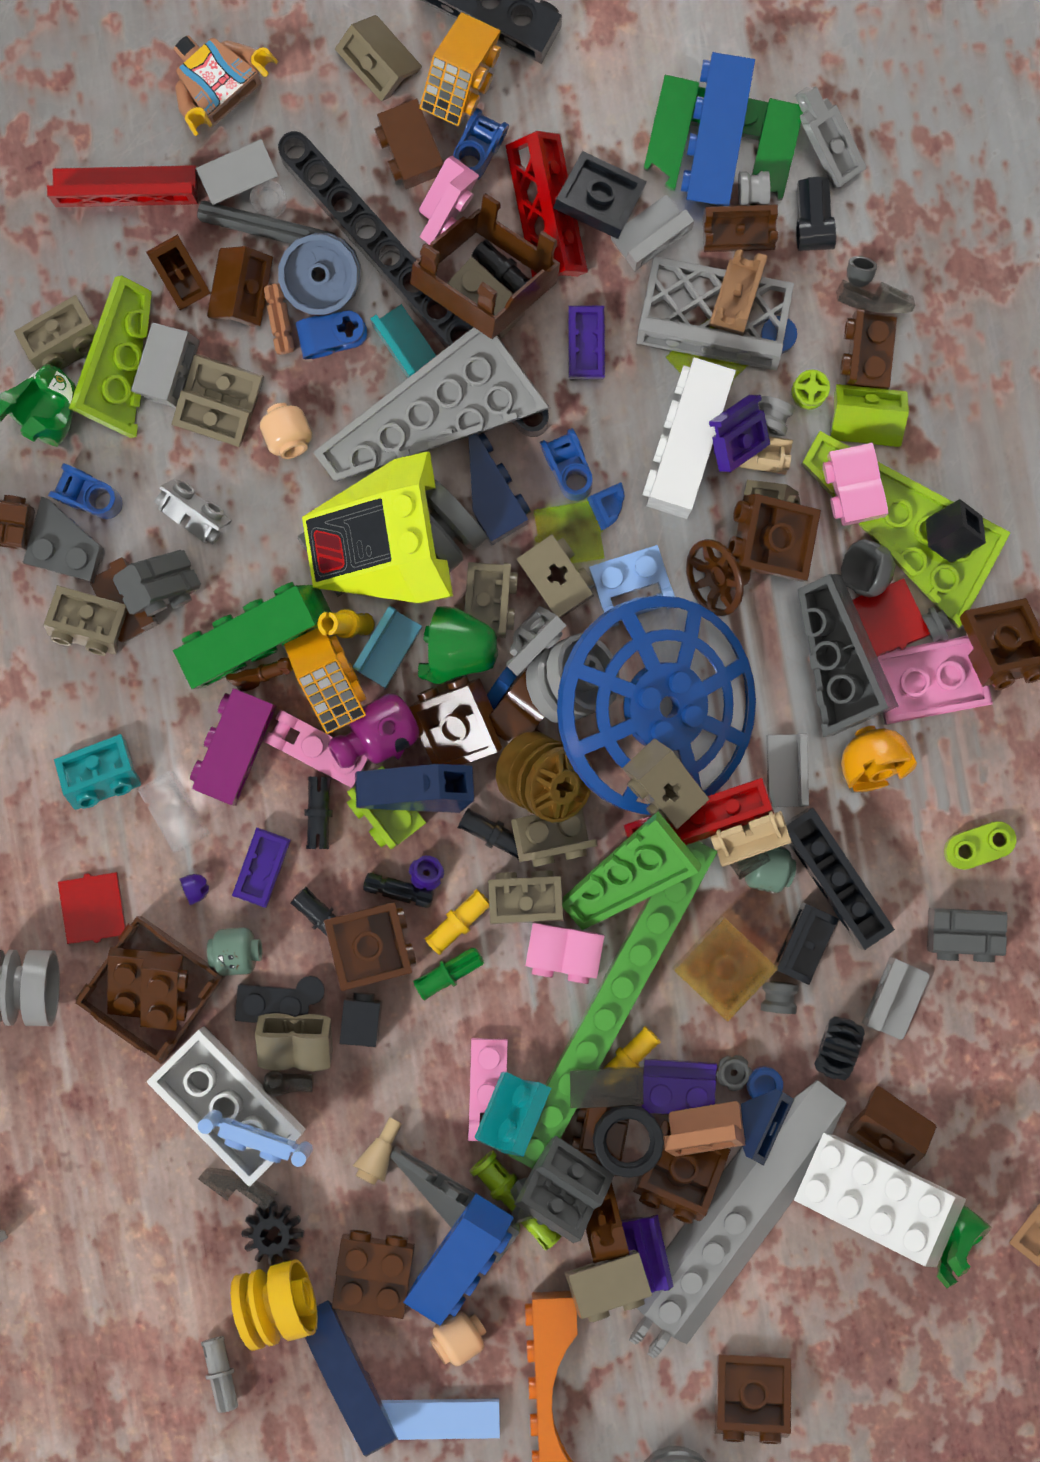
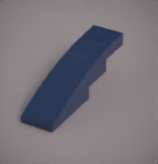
M327 1300L317 1306L318 1323L315 1334L307 1336L305 1339L363 1455L367 1457L398 1440V1437L369 1373L364 1370L351 1338L346 1335L335 1309H332V1303Z

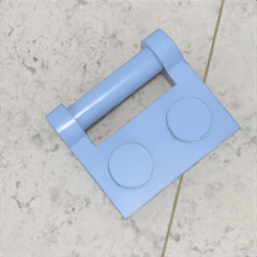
M658 545L589 566L603 614L614 607L611 598L657 583L661 592L656 594L657 596L675 597ZM662 607L644 609L635 614L637 616ZM619 622L614 624L612 627L618 626Z

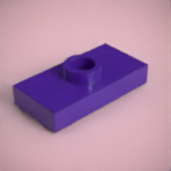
M604 305L568 306L569 379L605 378Z
M256 827L232 896L267 908L291 839Z

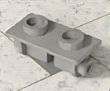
M173 479L159 488L162 491L155 499V503L159 505L158 510L178 524L183 521L186 514L190 516L191 519L185 529L204 543L209 541L214 544L221 535V532L218 530L232 521L223 515L224 511L215 503L205 502L194 494L195 490L189 484L183 481Z

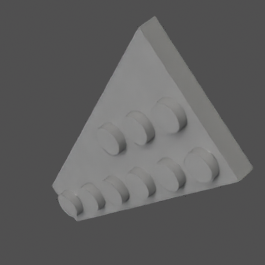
M473 327L313 453L331 478L338 482L384 466L394 459L419 454L550 409V407L500 338L496 336L490 339Z

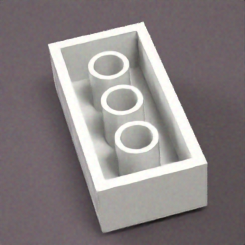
M695 357L690 367L683 365L675 389V393L680 394L681 397L679 402L672 400L664 427L669 428L670 432L668 436L661 435L653 461L659 463L657 471L650 469L642 494L649 497L647 507L681 518H688L692 511L712 448V437L716 435L715 427H710L709 421L723 412L736 370Z
M205 1026L199 1029L146 1081L249 1187L274 1162L261 1158L259 1156L260 1151L246 1146L245 1151H241L225 1145V1139L217 1136L220 1129L218 1126L210 1133L202 1134L198 1130V1123L210 1111L219 1110L222 1113V1118L228 1117L296 1141L306 1130Z
M823 1133L794 1201L925 1267H937L966 1199L838 1136Z

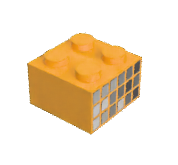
M461 12L433 54L419 109L458 127L466 114L472 116L480 99L479 93L486 94L492 82L493 74L489 72V69L494 67L501 52V47L497 46L501 30Z
M316 628L284 644L295 676L326 735L366 716L361 702L367 700L351 663H348L345 652L336 635L332 637L323 635Z

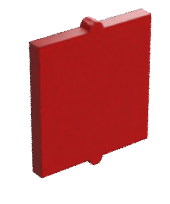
M904 578L889 584L886 590L878 596L870 598L859 596L852 599L877 657L898 648L905 650L908 644L930 636L927 625Z
M118 872L96 876L86 873L83 878L58 882L67 944L90 940L99 943L102 938L121 935L126 928Z

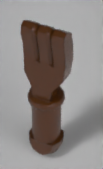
M280 658L278 661L267 665L261 664L258 668L230 673L226 676V679L240 691H249L258 687L260 681L267 682L271 678L283 674L288 675L293 668L289 658Z

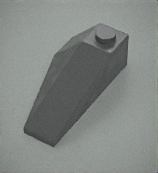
M395 1146L390 1157L452 1228L476 1193L398 1146ZM514 1219L507 1230L512 1234V1237L501 1254L496 1251L493 1253L497 1256L494 1261L495 1263L500 1261L520 1232V1223H515Z

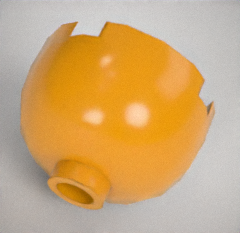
M866 726L859 729L855 733V738L844 749L841 760L843 775L849 789L852 787L854 792H867L888 786L889 783L885 779L895 774H898L899 779H902L910 774L917 765L913 752L902 735L885 728L876 729L875 726Z

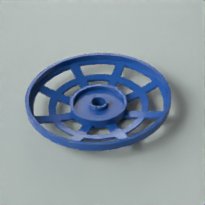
M655 595L635 598L618 604L600 615L584 631L574 645L564 666L558 690L557 716L559 733L565 753L581 780L601 799L620 809L651 815L646 809L650 804L638 802V797L628 786L624 794L621 795L604 783L589 765L585 754L605 746L613 760L623 768L631 759L619 747L618 740L632 734L638 742L646 746L655 738L672 751L677 750L680 762L702 789L698 772L703 770L716 757L723 747L725 740L737 745L722 773L703 790L706 796L713 795L729 780L740 764L748 747L755 720L756 695L754 678L744 649L732 630L716 614L698 603L680 597ZM657 607L680 608L688 611L684 632L661 629L646 633L635 613ZM701 617L717 627L730 643L737 659L725 667L716 652L707 643L698 638ZM622 620L632 640L627 642L613 656L604 672L584 665L589 652L599 638L614 624ZM666 640L682 642L677 662H659L652 643ZM695 649L709 660L716 671L715 674L703 681L690 669ZM638 651L645 668L640 670L631 682L616 677L623 664ZM741 674L744 679L746 697L742 731L731 726L734 701L730 682ZM578 679L599 686L596 699V718L599 732L581 740L578 739L574 716L575 690ZM721 687L724 700L722 722L707 715V695ZM611 691L624 696L623 710L625 721L612 727L609 718ZM668 696L672 701V710L669 715L664 717L660 711V703L663 698ZM702 729L716 735L708 751L699 760L695 761L690 743L696 739Z

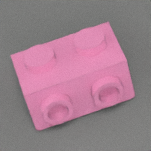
M449 156L445 160L419 208V212L429 219L420 238L429 245L457 221L456 217L459 212H462L473 198L474 194L471 193V190L479 178L477 173L454 156Z

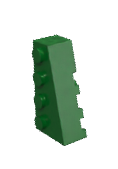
M293 582L287 583L273 591L275 597L265 602L260 598L243 606L242 608L245 613L235 618L230 614L212 623L214 629L202 634L201 631H197L182 639L184 645L174 649L173 652L191 689L205 688L225 678L230 673H236L246 668V662L249 660L256 662L265 659L278 651L276 646L282 644L284 647L285 643L308 633V629L317 628L319 616L324 612H331L321 589L313 588V585L295 586Z

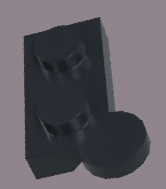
M315 976L302 978L298 982L296 989L238 984L235 1021L257 1023L258 1016L271 1013L287 1014L293 1017L309 1014V1005L320 1002L324 997V984Z

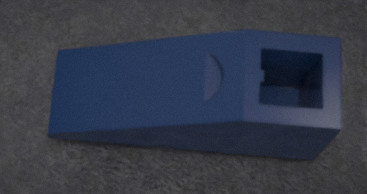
M482 432L479 435L468 436L473 516L486 533L490 544L494 545L526 526L529 522L526 515L531 510L520 493L516 496L512 493L508 486L512 479L502 463L498 465L494 463L489 454L494 449L485 433Z
M430 764L357 771L355 773L356 808L460 813L474 801L473 766Z

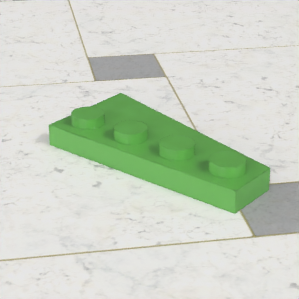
M657 811L563 896L562 907L580 929L584 930L699 873L701 863L659 811Z

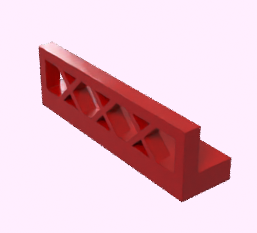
M535 131L505 145L524 239L534 246H538L539 236L535 233L534 225L538 215L541 216L545 225L543 231L556 239L558 243L553 256L555 260L560 262L558 277H578L588 273L578 221L553 209L555 201L568 178L560 134ZM529 147L531 158L525 168L521 164L519 150ZM531 180L536 183L538 191L534 202L529 200L527 193ZM531 270L532 278L537 274L533 270Z
M195 165L53 168V185H47V197L55 207L198 204L197 170Z
M759 778L707 796L709 800L678 829L671 824L669 825L684 844L688 845L716 835V831L719 829L722 832L739 825L744 826L750 821L769 815V812L773 811L772 801L763 779ZM652 816L625 824L624 829L627 838Z

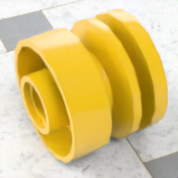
M294 1259L272 1265L267 1273L262 1269L251 1271L250 1274L247 1272L233 1277L230 1292L232 1312L239 1335L248 1349L255 1351L265 1348L266 1345L270 1347L279 1344L281 1336L287 1341H292L315 1334L318 1323L316 1299L308 1273L299 1260Z

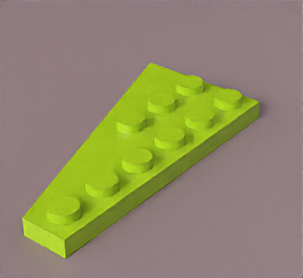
M819 431L801 465L832 497H836L833 483H826L823 462H828L827 456L829 452L850 448V446ZM878 462L888 514L884 518L858 524L876 543L883 545L891 551L894 562L940 611L943 610L947 618L957 628H960L962 623L959 617L965 610H970L1011 532L983 518L986 543L955 562L947 561L928 547L926 519L952 504L953 501Z

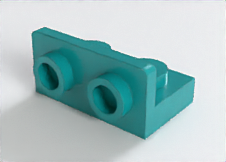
M122 734L54 759L63 796L75 810L91 808L99 801L113 796L125 795L132 789L141 786L140 777L134 770L128 746Z
M502 1072L475 1134V1139L502 1153L524 1157L551 1088L540 1082L522 1080L508 1072Z

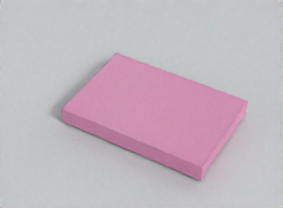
M968 636L906 647L905 650L896 649L877 657L899 707L883 713L885 725L993 704L989 685L982 687L968 657L974 649Z

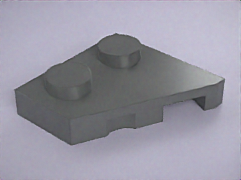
M41 496L23 563L94 583L104 548L64 514L55 503Z

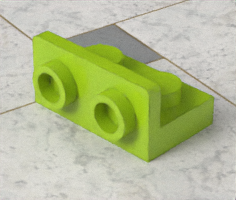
M352 787L347 791L351 799L346 803L359 819L363 816L368 819L373 826L369 833L381 848L387 844L390 849H394L426 824V821L418 811L356 808V787Z

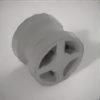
M746 171L739 172V206H748L750 204L770 205L769 171H760L757 175H750Z
M761 396L762 400L759 402L760 410H764L768 433L785 436L788 429L786 425L787 418L793 415L795 407L788 402L774 397Z

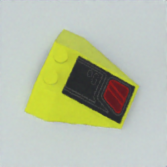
M430 452L394 459L302 516L313 588L413 603H424L453 597L448 561L436 559L425 491L436 488Z

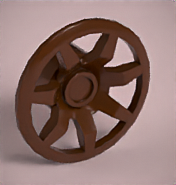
M705 539L694 544L687 556V579L698 603L717 616H726L736 611L742 601L744 586L750 581L751 572L740 569L731 551L720 542L712 539ZM702 547L703 556L707 562H704L701 559L695 557L699 549H701ZM712 548L719 551L723 556L716 557ZM693 567L697 571L704 572L705 577L695 582ZM709 586L711 590L706 601L698 589ZM732 590H736L734 599H732L730 594ZM719 596L727 607L726 609L716 608Z

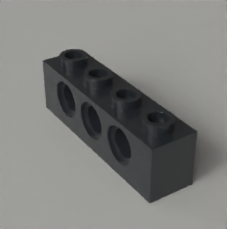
M421 0L455 19L462 12L501 30L498 38L499 42L542 64L562 27V15L558 13L559 10L551 3L543 0L539 3L535 0H498L500 4L494 9L483 7L481 5L483 0ZM524 14L530 17L531 21L527 25L519 26L513 22V18Z
M807 808L787 821L786 826L792 842L789 845L858 948L866 950L895 930L815 809Z

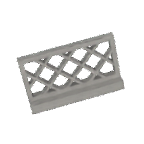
M654 256L636 344L777 371L782 354L794 283L762 277L755 301L765 314L751 323L748 321L744 334L749 333L751 336H741L718 328H709L711 327L709 323L712 312L705 301L719 293L722 285L719 280L723 281L726 270ZM658 270L674 271L680 281L664 289L657 279ZM700 276L709 278L715 288L702 296L698 294L690 283ZM685 286L694 301L679 309L669 295ZM656 288L659 294L653 297L654 289ZM769 290L784 292L783 303L772 310L761 297L762 294ZM662 299L665 300L673 311V314L665 319L649 316L651 306ZM697 306L701 308L709 319L700 326L691 325L684 316V314ZM781 312L779 321L775 315ZM770 319L777 329L776 341L761 338L754 328Z

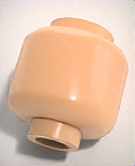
M277 403L268 408L267 414L260 422L261 433L268 450L272 454L281 456L283 459H291L303 454L308 449L307 445L312 439V432L304 412L299 407L287 406L286 403Z
M459 1310L455 1317L450 1315L440 1326L438 1324L434 1326V1337L430 1339V1342L445 1365L450 1362L454 1366H461L483 1350L484 1342L481 1336L486 1333V1330L475 1314L468 1317L465 1312Z

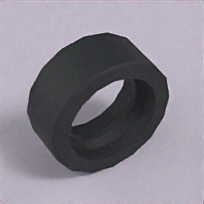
M630 1104L614 1106L605 1112L596 1123L592 1138L596 1156L603 1167L614 1175L626 1178L642 1176L653 1169L661 1158L664 1147L662 1129L654 1116L644 1108ZM625 1119L637 1120L643 1124L650 1137L649 1148L645 1155L639 1160L629 1163L614 1158L609 1152L606 1142L608 1131L618 1121Z

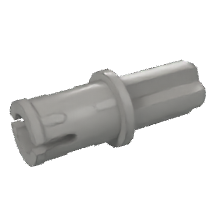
M224 1336L201 1342L209 1373L205 1377L206 1380L210 1379L216 1408L219 1413L229 1412L238 1407L231 1375L235 1371L234 1368L229 1366Z

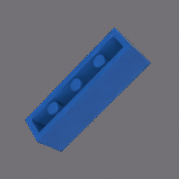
M712 52L711 60L703 59L700 82L706 83L704 97L697 96L693 116L694 119H700L698 134L690 133L687 155L694 156L691 171L684 170L681 191L687 192L686 200L720 206L730 205L755 59Z
M476 1193L415 1279L403 1303L439 1326L449 1314L455 1317L466 1300L463 1294L471 1296L481 1279L478 1275L479 1272L486 1275L497 1257L493 1253L496 1251L501 1254L509 1243L512 1234L507 1230L514 1217Z

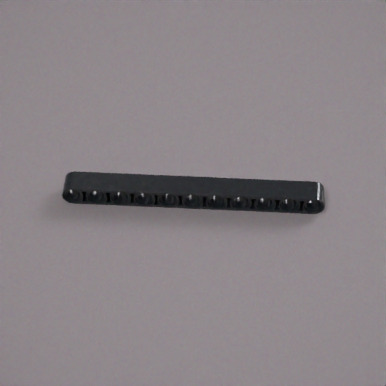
M297 131L284 134L279 140L278 150L285 168L444 347L447 348L453 344L451 339L456 332H468L473 326L449 310L441 319H433L428 315V310L433 305L439 303L420 290L418 292H409L404 288L407 280L411 279L412 264L416 259L304 134ZM293 146H302L305 149L304 154L299 158L293 159L287 156L288 150ZM317 172H324L329 175L328 180L322 185H314L310 182L311 177ZM345 198L352 201L351 208L346 212H339L334 209V204L340 199ZM371 225L376 228V233L371 238H361L357 235L360 227ZM393 251L400 255L399 261L390 266L383 264L381 257L386 252ZM548 409L539 412L543 417V421L538 426H528L522 418L512 421V423L525 436L538 437L548 427Z

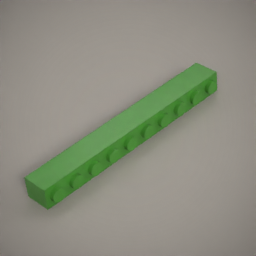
M699 841L686 845L701 863L699 873L647 898L545 1084L551 1088V1091L524 1157L509 1154L513 1159L533 1169L552 1137L557 1136L561 1138L714 860L717 854L716 850Z

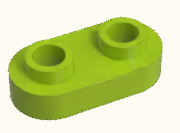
M990 822L951 836L944 846V856L946 861L954 868L971 869L1009 855L1016 846V834L1007 823ZM996 833H1001L1004 837V843L999 847L993 843V836ZM964 844L970 848V855L967 858L960 857L958 852L959 848Z

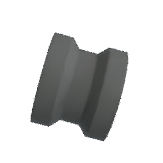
M763 981L762 989L765 991V1000L761 1002V1011L781 1014L797 1013L794 995L799 991L798 984Z

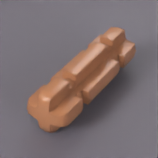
M279 283L267 285L264 287L265 299L269 303L267 310L273 336H275L273 339L275 351L278 355L292 353L295 350L293 337L289 334L292 330L287 304L283 302L286 298Z

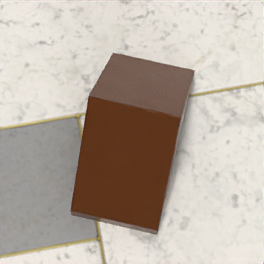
M178 234L146 251L179 310L211 294Z

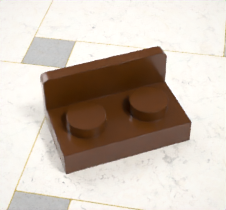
M857 308L852 318L846 319L844 339L850 340L849 353H843L840 370L841 375H846L845 385L880 389L890 388L897 317L865 314L864 309Z

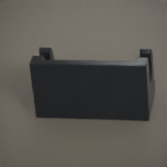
M802 902L772 968L810 985L814 972L839 919Z

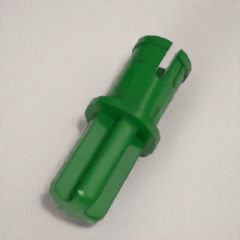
M470 948L448 962L440 961V966L413 980L414 986L425 1001L450 985L456 986L458 979L484 964L483 957L478 949Z

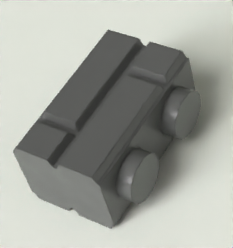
M177 550L131 563L115 574L113 578L119 594L124 596L122 600L129 614L134 615L145 611L148 617L165 610L167 604H170L172 609L187 604L192 600L190 594L198 590L201 585L195 571L190 569L191 563L184 550Z
M929 908L927 950L937 953V960L959 961V954H972L973 961L995 962V956L1006 955L1007 912Z

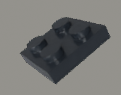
M582 151L561 189L553 209L619 239L647 181Z

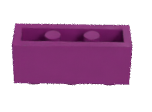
M234 688L231 694L225 693L217 713L222 715L217 728L213 726L210 728L204 741V747L208 748L204 760H197L191 772L190 780L194 781L192 789L229 805L236 806L277 706Z

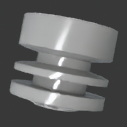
M0 950V1023L3 1020L5 1026H14L21 1009L22 1020L25 1026H52L58 1010L60 989L59 962L56 951L28 950L22 966L17 950H8L6 954H4L3 950Z

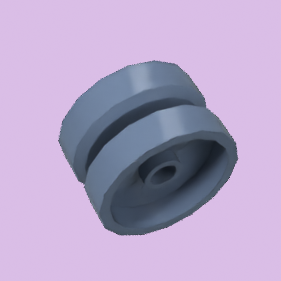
M313 233L295 240L284 251L278 266V282L284 297L296 309L311 315H326L341 309L355 296L361 282V264L356 251L345 239L331 233ZM316 267H321L325 270V279L321 281L314 279L316 276L314 269Z

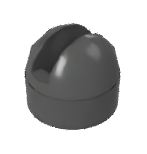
M862 256L850 258L847 267L849 282L855 287L868 285L875 277L877 264L873 260Z

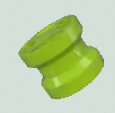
M812 369L802 372L793 383L791 389L794 403L805 410L818 408L829 395L830 382L821 371Z

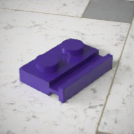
M748 395L709 421L710 427H715L716 432L712 440L719 472H732L770 445L764 410H759L758 402L762 400L761 395Z
M644 1058L641 1107L649 1113L669 1114L672 1111L715 1105L717 1064Z
M658 1215L621 1220L628 1250L634 1249L639 1252L651 1293L660 1290L668 1291L673 1288Z

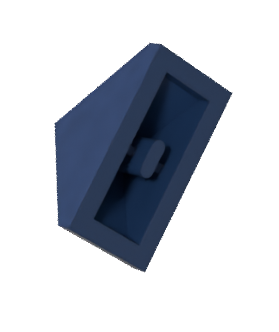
M775 1089L740 1104L746 1144L742 1147L746 1157L764 1166L794 1101L792 1097Z

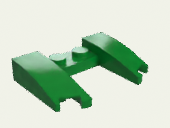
M665 74L644 170L648 171L651 165L654 164L670 177L665 183V187L675 191L690 125L699 127L700 119L693 118L697 96L704 97L705 88L699 87L700 82ZM749 98L742 137L759 141L752 175H757L760 171H769L770 193L776 192L777 200L780 201L784 196L801 125L800 115L803 112L799 104L772 98L769 99V102Z

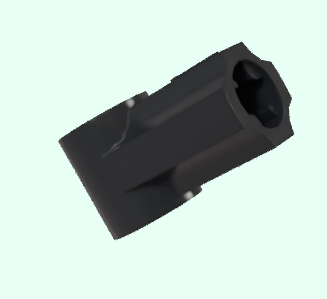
M808 177L798 180L799 219H797L796 223L798 251L835 249L836 224L834 217H831L829 179Z

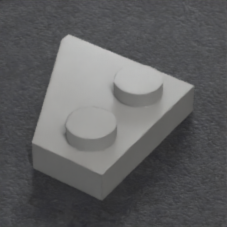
M539 606L515 631L514 642L510 648V653L514 657L506 663V666L518 676L545 647L549 649L560 640L563 635L561 631L566 627V624L556 614Z

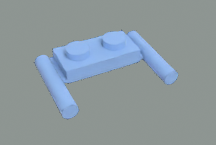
M219 1110L210 1111L198 1123V1130L202 1134H208L218 1126L220 1129L217 1136L225 1139V1145L241 1151H245L246 1146L260 1151L259 1156L275 1163H280L281 1159L288 1161L291 1157L292 1164L296 1167H301L313 1151L311 1143L307 1141L296 1144V1141L228 1117L222 1118V1113Z

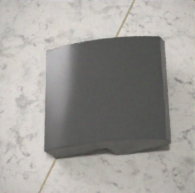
M554 1136L531 1170L514 1205L572 1243L581 1241L594 1209L602 1205L614 1174L559 1137Z

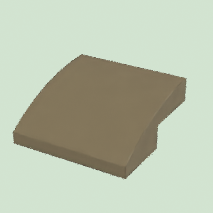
M195 354L185 388L180 392L171 425L240 447L249 426L264 376L200 354Z

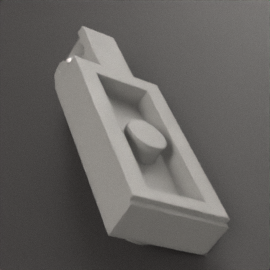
M816 86L806 87L797 93L795 97L803 112L800 115L801 122L803 123L802 126L833 188L841 187L865 170L867 166L837 105H832L828 98L822 99Z

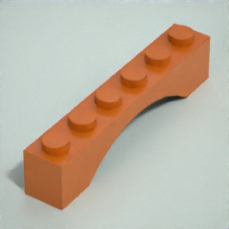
M571 1291L532 1292V1303H525L526 1326H533L534 1340H527L528 1363L535 1362V1377H528L529 1400L537 1399V1413L530 1414L531 1436H538L539 1450H532V1462H574L562 1444L554 1422L552 1395L558 1367L566 1350L578 1335L577 1311Z

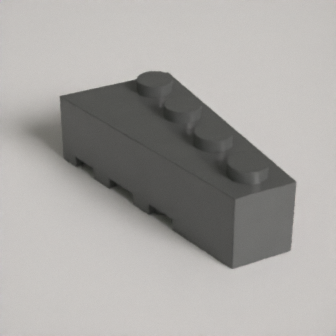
M829 574L799 588L798 595L805 635L808 636L811 653L809 659L811 670H814L817 687L815 692L818 706H820L823 722L821 724L823 737L836 735L899 707L842 576L839 574Z

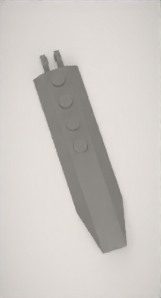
M818 1080L793 1098L794 1101L764 1166L746 1157L743 1147H741L723 1171L707 1215L700 1222L694 1219L692 1224L685 1223L667 1247L666 1254L674 1287L668 1291H655L652 1293V1296L644 1298L645 1304L637 1308L644 1317L634 1329L629 1339L635 1345L641 1342L653 1322L663 1329L649 1346L647 1354L653 1359L661 1353L671 1336L688 1344L794 1200L823 1133L833 1134L847 1103Z

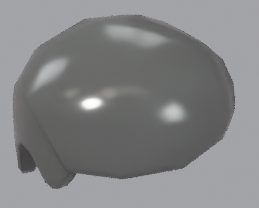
M862 539L852 544L846 552L841 566V576L846 587L854 590L858 595L870 598L878 596L886 590L893 580L896 565L891 551L876 542Z

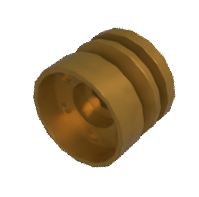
M538 731L525 732L513 738L503 749L497 762L495 778L502 795L512 803L551 823L563 822L575 816L586 804L592 791L574 771L565 753L563 744Z

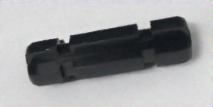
M368 873L363 885L365 892L376 895L379 892L384 897L409 904L411 901L416 902L415 905L424 908L431 906L434 897L433 890L419 889L411 883L389 877L383 879L382 875Z

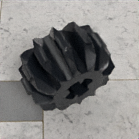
M834 1016L830 1019L814 1063L816 1070L833 1079L837 1078L845 1081L849 1078L861 1051L865 1035L864 1028L847 1018Z
M276 1201L271 1202L269 1213L264 1206L258 1205L255 1209L258 1217L248 1215L245 1219V1222L252 1228L243 1229L241 1235L244 1238L253 1239L245 1245V1250L248 1252L257 1248L259 1250L255 1256V1261L260 1262L264 1254H267L270 1266L275 1265L277 1254L284 1262L289 1261L291 1257L288 1250L298 1252L301 1248V1245L294 1239L303 1238L304 1230L293 1228L301 1222V1217L298 1215L289 1219L287 1217L291 1211V1206L286 1205L282 1213H279ZM275 1226L280 1229L278 1236L282 1235V1238L275 1237L272 1241L266 1237L269 1232L264 1231V1228L270 1230Z

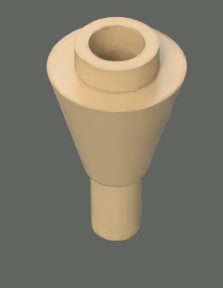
M389 1117L380 1137L376 1138L352 1165L359 1169L355 1176L373 1185L376 1184L378 1179L385 1182L393 1148L392 1143L402 1123Z

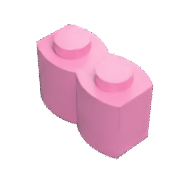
M873 443L829 452L827 456L828 462H823V472L826 483H833L836 497L830 498L834 518H840L842 526L886 517L888 507Z
M534 922L525 966L533 967L532 974L553 978L554 971L568 974V981L589 984L590 978L597 979L605 935Z

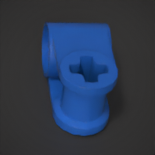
M476 108L465 127L453 156L459 161L465 156H473L478 159V164L469 168L479 175V180L484 175L492 157L502 145L508 132L509 124L506 122L500 124L482 114L483 111Z
M353 311L309 317L295 323L303 359L321 358L335 352L357 348L366 341L368 335L364 321ZM349 322L358 327L353 330L352 337H348L345 332H341L347 329L346 323Z
M574 429L567 430L566 435L552 441H540L544 457L550 470L553 471L563 495L571 501H581L588 497L592 490V473ZM575 474L581 475L587 483L582 489L573 490L566 484L570 476Z
M65 463L62 464L61 469L63 473L55 491H50L49 497L102 519H111L119 514L123 505L119 492L108 484L93 478V476ZM108 492L110 494L109 504L103 509H97L96 498L101 493Z

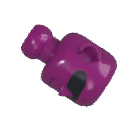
M386 694L363 706L366 716L349 724L351 732L346 735L334 736L329 741V750L341 768L352 767L362 755H365L369 761L376 765L393 756L399 760L404 750L417 741L420 733L417 722L409 707L400 696Z

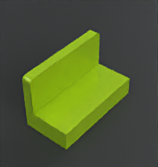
M836 384L834 392V417L830 436L838 441L900 447L909 414L908 392Z

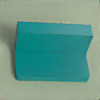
M402 304L380 319L377 314L370 318L373 328L407 378L436 357V354Z

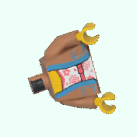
M189 35L183 37L175 45L174 51L184 61L176 70L179 81L175 86L178 108L193 135H199L196 129L201 124H207L209 128H213L262 84L255 69L263 77H267L269 73L265 66L270 62L278 63V60L267 48L255 49L251 46L229 40L220 43L215 38H210L199 47Z

